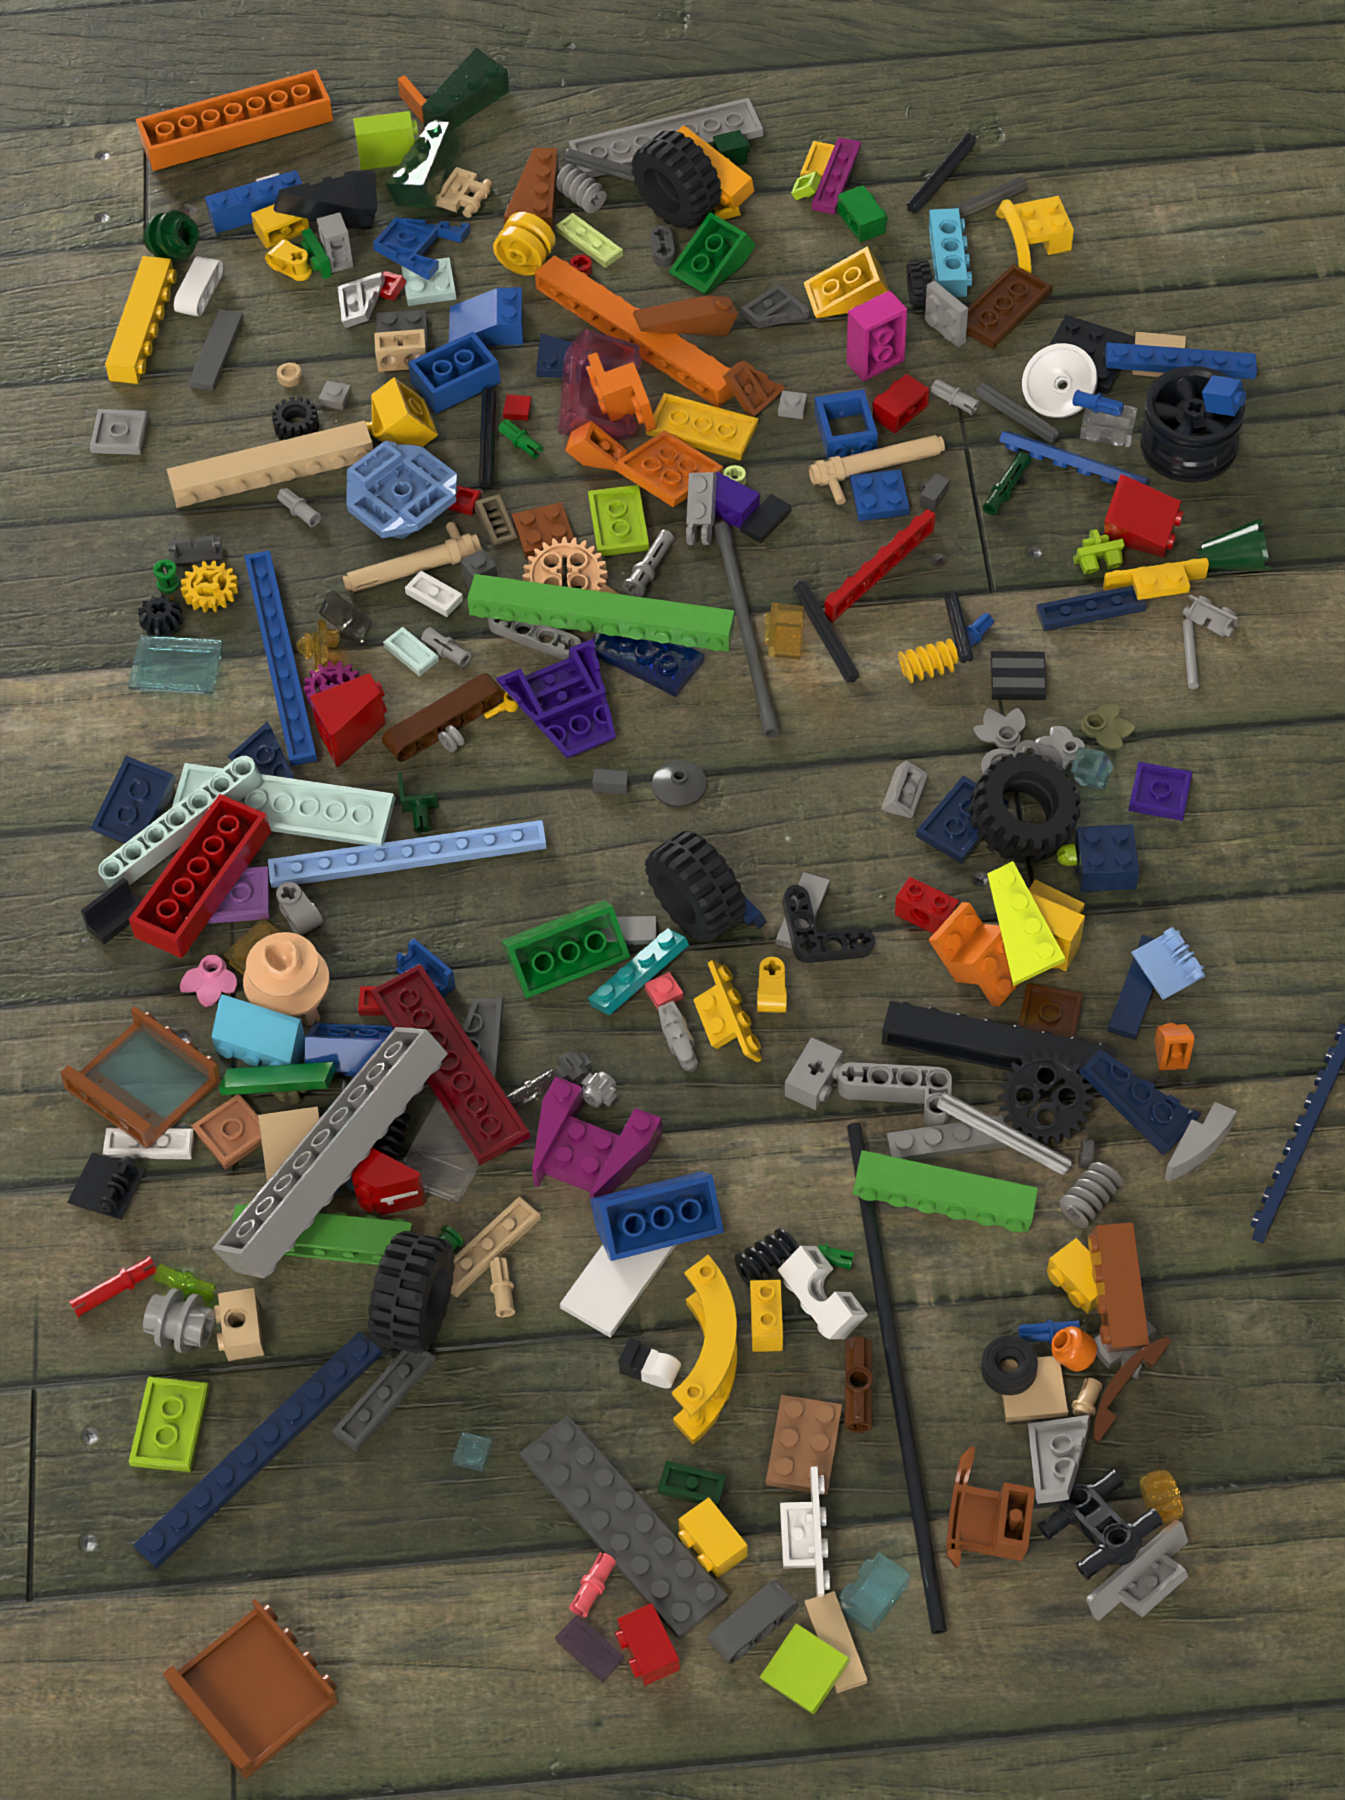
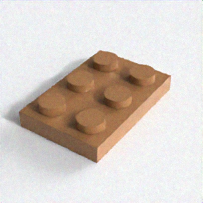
M781 1395L766 1477L767 1486L811 1493L810 1469L811 1467H817L818 1475H824V1495H828L842 1404Z

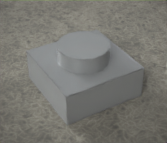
M326 381L318 398L319 405L343 410L351 394V386Z
M782 390L778 416L803 419L807 394Z

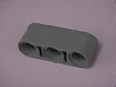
M774 1580L720 1623L710 1633L707 1640L728 1664H733L785 1622L797 1610L799 1604L778 1580Z

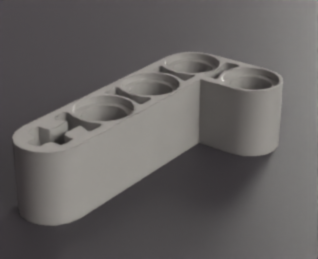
M850 1062L843 1064L838 1070L837 1089L840 1096L845 1099L924 1104L923 1119L928 1127L949 1123L950 1114L937 1107L943 1093L951 1095L952 1077L945 1068ZM875 1081H883L885 1083L876 1084ZM910 1082V1083H913L914 1085H912V1086H907V1085H905L904 1083ZM934 1084H941L943 1087H939V1088H938V1087H934L933 1085H934ZM938 1109V1110H941L942 1112H941V1113H934L932 1110Z

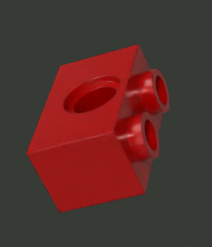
M909 876L896 896L895 915L934 934L957 909L959 900Z

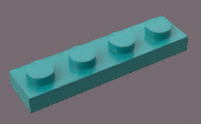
M667 928L588 998L591 1007L607 1015L612 1014L689 946L686 937Z

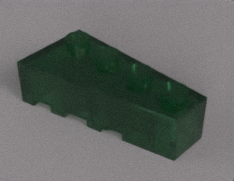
M475 48L422 105L424 127L441 138L510 92L508 70L481 50Z
M430 122L385 183L396 206L435 207L437 203L435 197L441 193L443 188L441 182L447 178L449 173L447 168L453 163L460 146L449 122Z

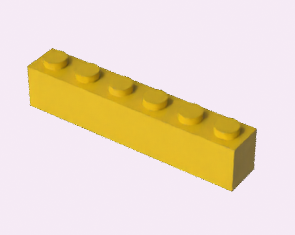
M142 256L105 363L109 381L139 384L141 375L145 374L146 360L152 354V342L158 336V324L164 318V306L170 300V289L172 284H175L177 272L173 269L171 259Z

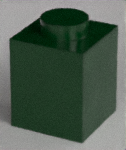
M740 130L713 136V148L724 157L729 158L736 166L747 164V153H750V145L748 139L743 138Z

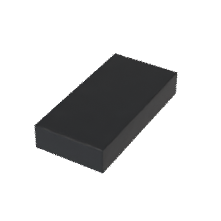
M770 494L741 524L740 532L761 544L792 512V506Z

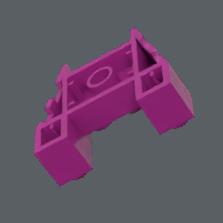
M555 1076L542 1101L532 1166L534 1186L539 1187L544 1176L548 1175L590 1192V1198L610 1194L622 1182L625 1183L641 1164L644 1165L651 1158L662 1137V1118L634 1108L620 1136L576 1119L584 1104L582 1087Z

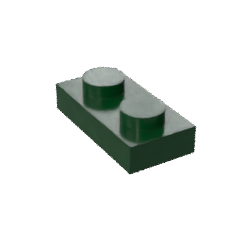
M666 1461L658 1486V1494L700 1504L709 1497L719 1509L727 1476Z

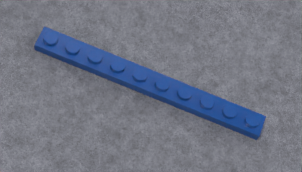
M270 550L244 555L290 766L317 761Z

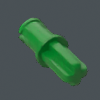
M505 419L499 424V432L512 441L515 448L522 449L532 459L540 456L533 449L538 450L540 453L543 452V446L532 439L528 431L521 430L509 419Z

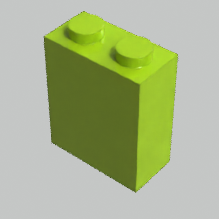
M410 111L353 118L361 170L417 163L416 153L420 152L419 138H414V135H418L416 120H411Z

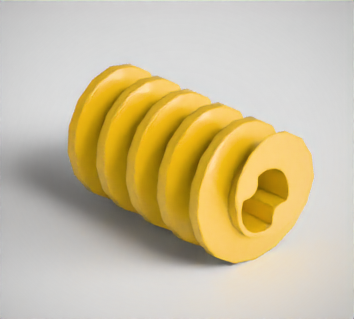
M949 638L945 643L937 641L935 646L927 644L925 649L922 646H918L915 652L912 649H907L905 655L899 651L898 660L903 675L907 677L909 683H913L915 674L920 681L924 680V672H927L930 678H934V669H937L942 676L944 675V667L947 666L949 671L953 673L954 664L958 662V655L954 642Z

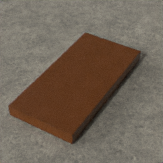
M1013 264L968 307L966 334L994 349L1052 293L1053 286Z

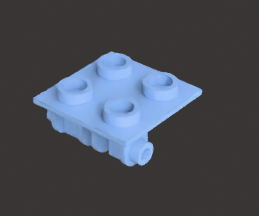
M1174 927L1169 928L1163 935L1131 952L1162 1000L1205 977L1204 967L1199 964L1195 957H1192L1195 953L1193 951L1189 953L1187 950L1190 947L1189 944L1184 945L1185 941L1180 936V931H1176Z

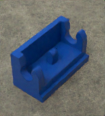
M413 938L408 942L409 951L405 956L400 952L397 954L398 967L396 972L399 975L421 963L443 998L456 987L453 970L416 939Z

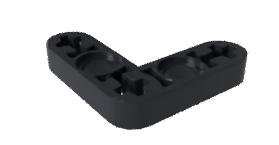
M792 885L786 889L782 905L795 958L803 963L864 958L871 954L875 945V938L870 931L866 929H853L818 933L808 891L800 885ZM793 895L796 896L798 900H800L798 906L799 910H796L797 906L795 900L791 899ZM804 919L808 922L809 927L806 929L797 928L794 920ZM805 937H807V947L812 949L810 953L805 948H802ZM860 939L866 946L862 947L860 943H857V940ZM836 941L841 945L842 949L840 951H832L828 948L827 942Z

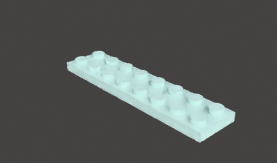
M185 763L173 806L223 768ZM260 774L261 782L259 786L239 801L242 804L266 813L270 829L273 832L360 845L382 846L396 798L393 793Z

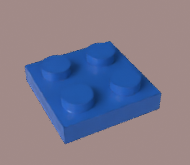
M901 469L850 475V485L858 521L909 515V504Z

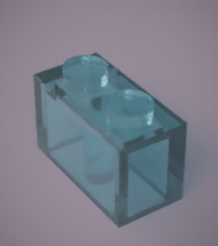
M880 1552L877 1553L873 1560L868 1558L863 1563L858 1572L860 1575L854 1585L851 1582L848 1583L839 1597L843 1614L870 1634H873L907 1589L910 1580V1573Z

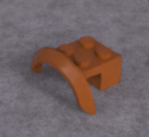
M972 1446L960 1457L956 1472L947 1528L946 1555L955 1568L960 1566L962 1550L1022 1561L1029 1547L1035 1488L1005 1482L1000 1492L967 1486L975 1453V1447Z

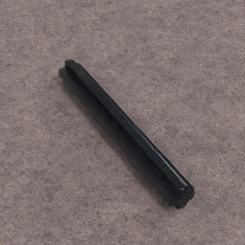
M966 133L907 202L906 209L908 212L911 211L913 214H916L976 144L975 135Z
M492 387L482 390L479 487L481 489H491L493 486L496 390Z
M797 581L793 586V591L842 677L847 683L855 682L859 677V672L807 582Z

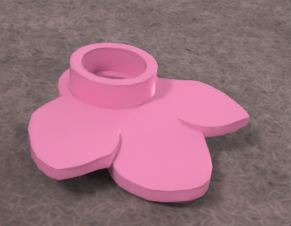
M216 955L204 957L199 967L188 970L180 983V991L196 992L199 1002L204 1007L216 1004L222 992L234 993L237 987L235 974L227 970L225 961ZM213 968L217 969L215 971L209 972V970Z

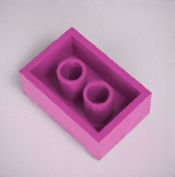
M891 291L878 295L848 311L846 363L863 382L905 360L907 308Z

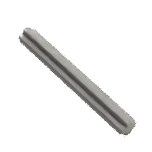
M948 1093L941 1095L937 1107L1061 1175H1065L1069 1171L1072 1164L1071 1159Z

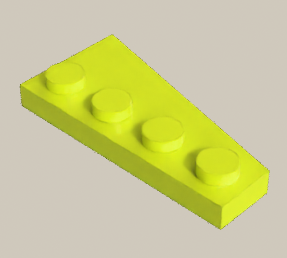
M1010 862L988 873V880L1013 986L1065 962V956L1014 862Z

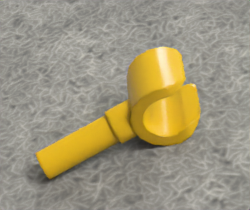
M506 692L504 694V702L484 713V717L487 720L505 710L515 712L519 705Z

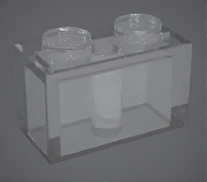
M1124 405L1123 413L1119 417L1102 412L1095 414L1093 410L1085 408L1080 439L1130 447L1138 408Z

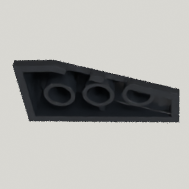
M348 171L344 173L343 177L331 179L329 176L323 178V182L310 185L306 182L280 189L273 209L277 213L317 221V218L340 213L346 227L371 228L377 212L375 172Z

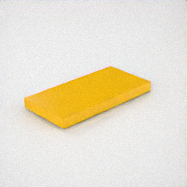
M664 393L653 414L657 429L649 432L646 430V435L654 437L665 430L693 448L741 461L758 426V418Z

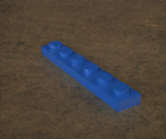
M1107 342L1105 347L1106 368L1167 372L1179 367L1201 366L1217 370L1232 378L1255 379L1257 375L1255 353Z
M1002 431L999 439L1000 442L1006 443L1005 448L1019 452L1021 448L1030 451L1028 455L1039 460L1047 457L1053 459L1052 464L1067 468L1068 465L1077 467L1076 472L1086 476H1091L1092 473L1100 475V480L1106 483L1115 484L1119 480L1120 474L1149 486L1151 480L1150 478L1010 431Z

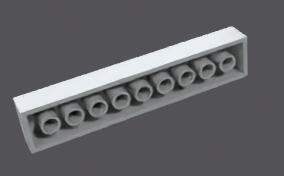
M395 1027L212 1249L234 1272L259 1278H265L276 1269L277 1262L281 1257L295 1246L296 1239L303 1230L313 1224L315 1216L321 1208L331 1202L334 1192L341 1184L349 1180L352 1170L356 1165L369 1155L370 1148L374 1143L387 1133L388 1126L392 1121L405 1111L406 1104L410 1099L423 1089L424 1082L428 1077L441 1067V1061L448 1053L427 1029Z

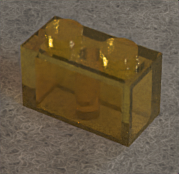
M772 603L771 612L766 613L764 619V629H766L764 645L768 646V656L800 660L804 639V606Z

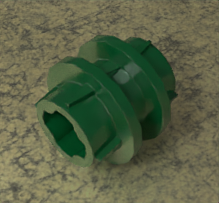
M172 210L152 216L144 231L143 242L149 252L155 257L168 258L171 261L176 259L182 260L189 257L195 250L200 230H198L196 223L188 215L181 211Z

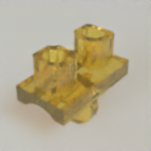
M318 620L317 631L313 635L305 633L304 637L297 641L298 652L305 654V657L308 659L313 657L314 671H318L319 664L327 667L328 661H331L333 666H336L341 661V651L328 649V647L337 648L340 638L339 630L326 628L325 620Z

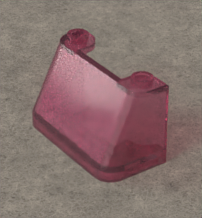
M584 329L567 349L564 358L558 422L559 434L570 437V433L590 421L613 439H627L634 434L636 421H634L633 415L625 414L622 419L611 422L607 413L602 414L586 367L590 366L587 355L597 352L604 372L634 362L638 370L641 364V356H639L640 345L588 329Z

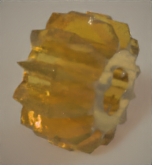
M1165 1469L1161 1471L1156 1470L1141 1477L1139 1487L1147 1511L1151 1507L1155 1509L1166 1525L1171 1524L1175 1519L1183 1518V1500L1171 1473Z

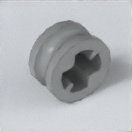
M451 725L445 728V732L441 731L438 734L441 744L451 753L457 750V746L461 747L464 745L462 735Z

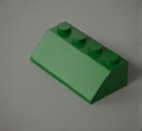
M606 900L501 940L510 968L526 999L631 958L614 908ZM610 927L616 941L607 942L605 935L600 930Z

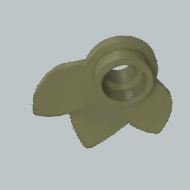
M1118 704L1102 705L1096 712L1087 714L1081 722V730L1085 735L1095 738L1100 746L1111 750L1122 749L1123 743L1121 739L1129 737L1135 731L1136 726L1118 717L1120 710Z

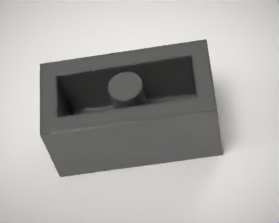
M935 473L920 495V505L935 511L949 490L950 479Z
M594 768L593 792L627 795L629 784L628 771Z

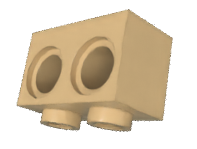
M424 329L374 333L378 372L409 370V361L427 353Z

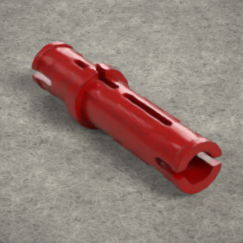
M147 1256V1258L128 1269L123 1267L119 1270V1274L80 1296L69 1300L77 1317H81L84 1313L128 1288L131 1291L136 1288L135 1284L158 1273L156 1266L152 1265L153 1261L150 1256Z

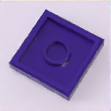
M1138 761L1128 811L1183 821L1193 772Z

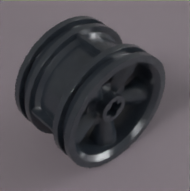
M1185 366L1163 373L1151 384L1146 398L1145 420L1141 431L1140 449L1147 464L1160 475L1179 482H1204L1225 473L1235 461L1239 444V431L1244 418L1245 403L1239 408L1235 416L1206 412L1202 391L1213 375L1228 377L1225 374L1207 367ZM1176 418L1180 425L1173 430L1163 421ZM1203 428L1208 433V435L1193 436V433H1197Z

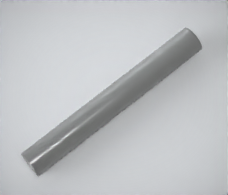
M1185 619L1182 622L1188 688L1197 689L1199 681L1193 621Z

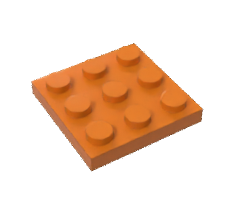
M665 430L618 460L615 464V471L673 508L688 498L689 473L719 472L722 474L723 466Z

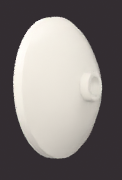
M1060 343L1047 346L1030 359L1024 370L1022 389L1025 399L1036 412L1049 418L1072 416L1083 409V407L1072 404L1076 390L1090 394L1095 393L1098 381L1096 366L1091 357L1075 345ZM1062 383H1067L1065 389H1060Z

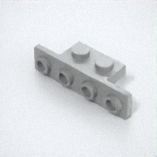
M1175 1519L1145 1547H1142L1132 1562L1119 1567L1113 1575L1087 1596V1603L1092 1616L1096 1620H1101L1120 1602L1143 1617L1188 1578L1186 1569L1171 1559L1174 1554L1188 1543V1538L1181 1521Z

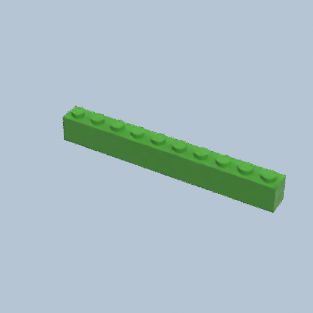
M474 574L467 598L469 615L480 618L488 617L531 625L551 626L558 629L565 628L581 632L606 634L608 636L628 637L635 640L642 639L659 643L684 645L686 647L706 648L713 651L729 652L735 628L734 610Z

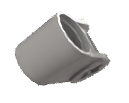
M286 882L278 887L276 896L279 901L280 912L288 921L295 934L303 936L323 924V919L318 909L309 901L296 883Z

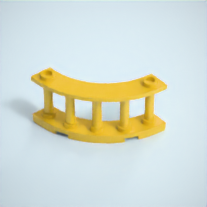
M709 1255L684 1272L696 1290L686 1299V1305L699 1322L705 1338L695 1367L681 1385L672 1392V1396L683 1407V1410L673 1418V1423L693 1445L708 1432L719 1418L721 1410L731 1395L737 1370V1320L735 1305L726 1279Z

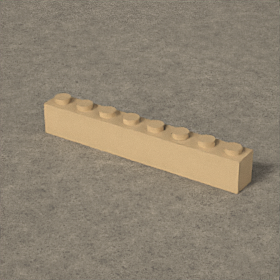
M364 420L168 468L167 473L176 507L179 508L353 465L371 452L373 445Z

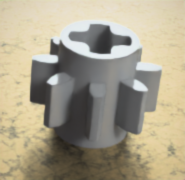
M605 1072L595 1073L594 1076L589 1073L581 1082L584 1086L582 1088L583 1099L595 1108L604 1104L609 1107L617 1097L615 1094L616 1082Z

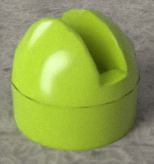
M1075 843L1061 846L1057 851L1058 862L1063 866H1077Z

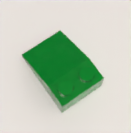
M710 212L668 273L702 294L708 295L744 264L756 247V244L747 233Z

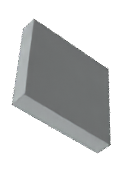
M98 409L90 443L91 453L141 455L149 419L148 411Z

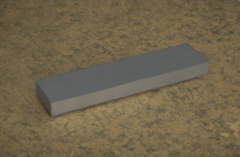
M225 310L218 311L189 380L190 388L215 390L243 322L242 313Z
M402 1350L332 1430L333 1435L358 1452L436 1361L435 1356L427 1350L419 1354Z

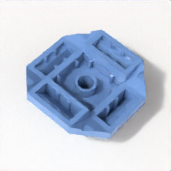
M384 441L347 469V510L381 538L394 537L404 540L413 532L419 531L425 525L432 523L434 518L456 502L457 473L421 446L396 445V442Z

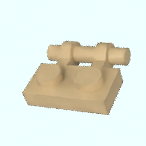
M456 167L434 198L435 206L457 212L460 206L465 207L463 215L470 218L481 207V201L490 194V188L493 183L489 179H485L483 183L478 182L476 173ZM470 192L475 193L473 197L468 196Z

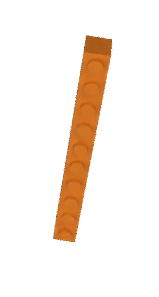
M554 255L534 271L537 290L715 407L720 408L734 396L722 377L731 368L724 366L716 358L704 353L695 344L684 340L677 333L640 331L633 316L634 310L639 308H635L621 296L615 295L604 285L598 284L584 272L578 271L567 261H563Z

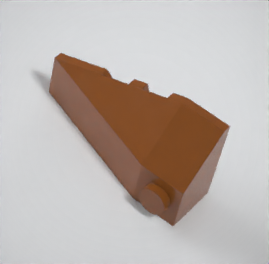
M700 296L634 310L633 316L642 332L727 336L738 316V312L730 297Z

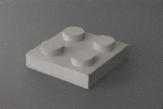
M933 281L927 285L925 321L929 326L939 331L947 341H951L959 348L966 343L968 308L936 281Z

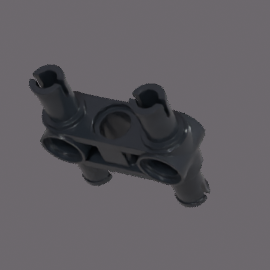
M1114 1469L1109 1470L1107 1474L1093 1484H1073L1069 1500L1060 1501L1059 1509L1037 1523L1039 1530L1047 1540L1052 1539L1054 1535L1069 1524L1075 1525L1097 1548L1081 1561L1075 1563L1076 1568L1087 1581L1108 1564L1111 1566L1116 1564L1126 1565L1132 1562L1137 1554L1136 1550L1143 1543L1142 1539L1159 1526L1164 1525L1161 1516L1152 1507L1131 1524L1129 1522L1126 1523L1103 1500L1118 1488L1124 1486V1481Z

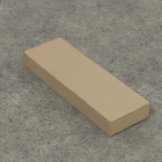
M835 1591L824 1594V1597L805 1600L804 1606L815 1636L850 1659L849 1664L834 1685L836 1693L867 1684L866 1674Z

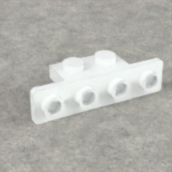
M811 1467V1502L780 1503L783 1569L815 1568L816 1597H824V1590H830L829 1570H823L822 1559L828 1558L827 1538H821V1526H826V1508L820 1507L819 1495H824L825 1493L824 1475H818V1468Z

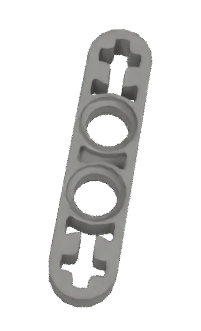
M488 618L489 629L494 634L561 660L569 657V650H565V648L569 649L571 646L581 644V640L577 636L551 626L531 625L523 622L501 621V619ZM522 626L530 628V631L525 634H520L516 630ZM545 635L554 638L549 643H543L539 640Z

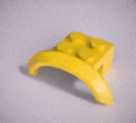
M1059 196L1015 205L1008 199L1001 202L996 215L1001 219L1005 218L1010 227L1020 268L1031 274V258L1028 245L1043 242L1048 255L1072 250L1074 229Z

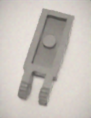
M714 472L689 473L686 522L688 525L686 528V542L688 545L696 544L697 526H702V544H711L712 526H714L717 480Z

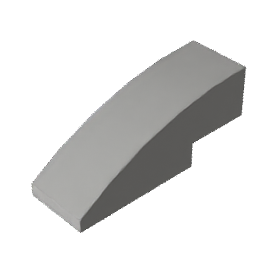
M1214 1102L1203 1124L1191 1120L1167 1165L1164 1180L1171 1182L1185 1175L1206 1160L1226 1138L1233 1126L1237 1111Z

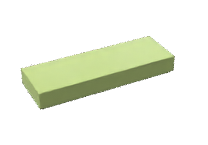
M574 213L555 225L557 233L605 268L623 256L622 248Z

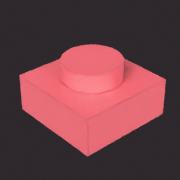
M670 972L645 984V991L657 1009L669 1002L674 1001L676 1003L683 999V992Z

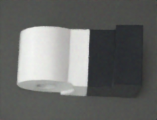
M629 1337L618 1360L620 1374L661 1388H671L681 1367V1363L675 1357L665 1353H658L656 1350L641 1345V1341Z

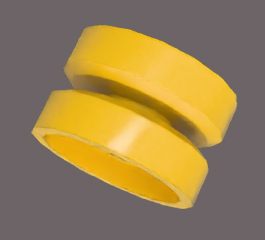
M516 212L510 215L495 239L493 251L498 261L510 271L523 276L534 275V271L544 264L556 243L555 235L551 227L536 215L527 212Z

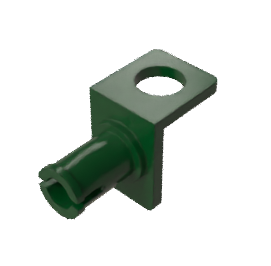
M398 773L402 811H412L414 832L422 833L421 822H423L424 833L430 831L431 825L428 809L439 808L438 794L431 793L405 797L402 773Z

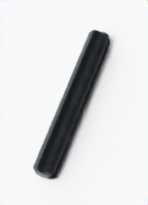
M946 592L944 600L959 661L965 664L967 661L971 662L974 657L957 592Z

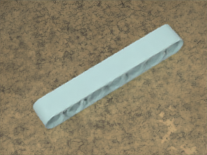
M240 756L104 859L99 866V874L107 887L110 888L123 877L130 886L182 846L219 794L239 802L257 788L261 782V775L253 759L248 756Z

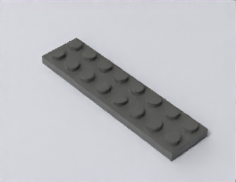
M568 1415L519 1452L520 1459L603 1554L606 1553L616 1560L615 1567L647 1604H653L659 1618L679 1640L728 1601V1595Z

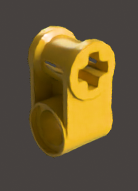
M281 239L265 255L267 264L273 270L281 272L296 281L307 280L312 275L311 266L307 263V251L291 244L285 239Z
M767 957L762 960L759 967L757 1012L786 1013L787 990L785 987L784 963L777 957Z

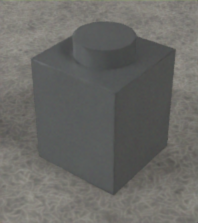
M483 549L460 560L462 579L469 589L471 588L474 574L497 577L496 565Z

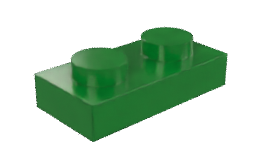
M311 228L301 231L303 241L300 242V246L307 251L314 272L318 271L322 279L331 277L329 258Z

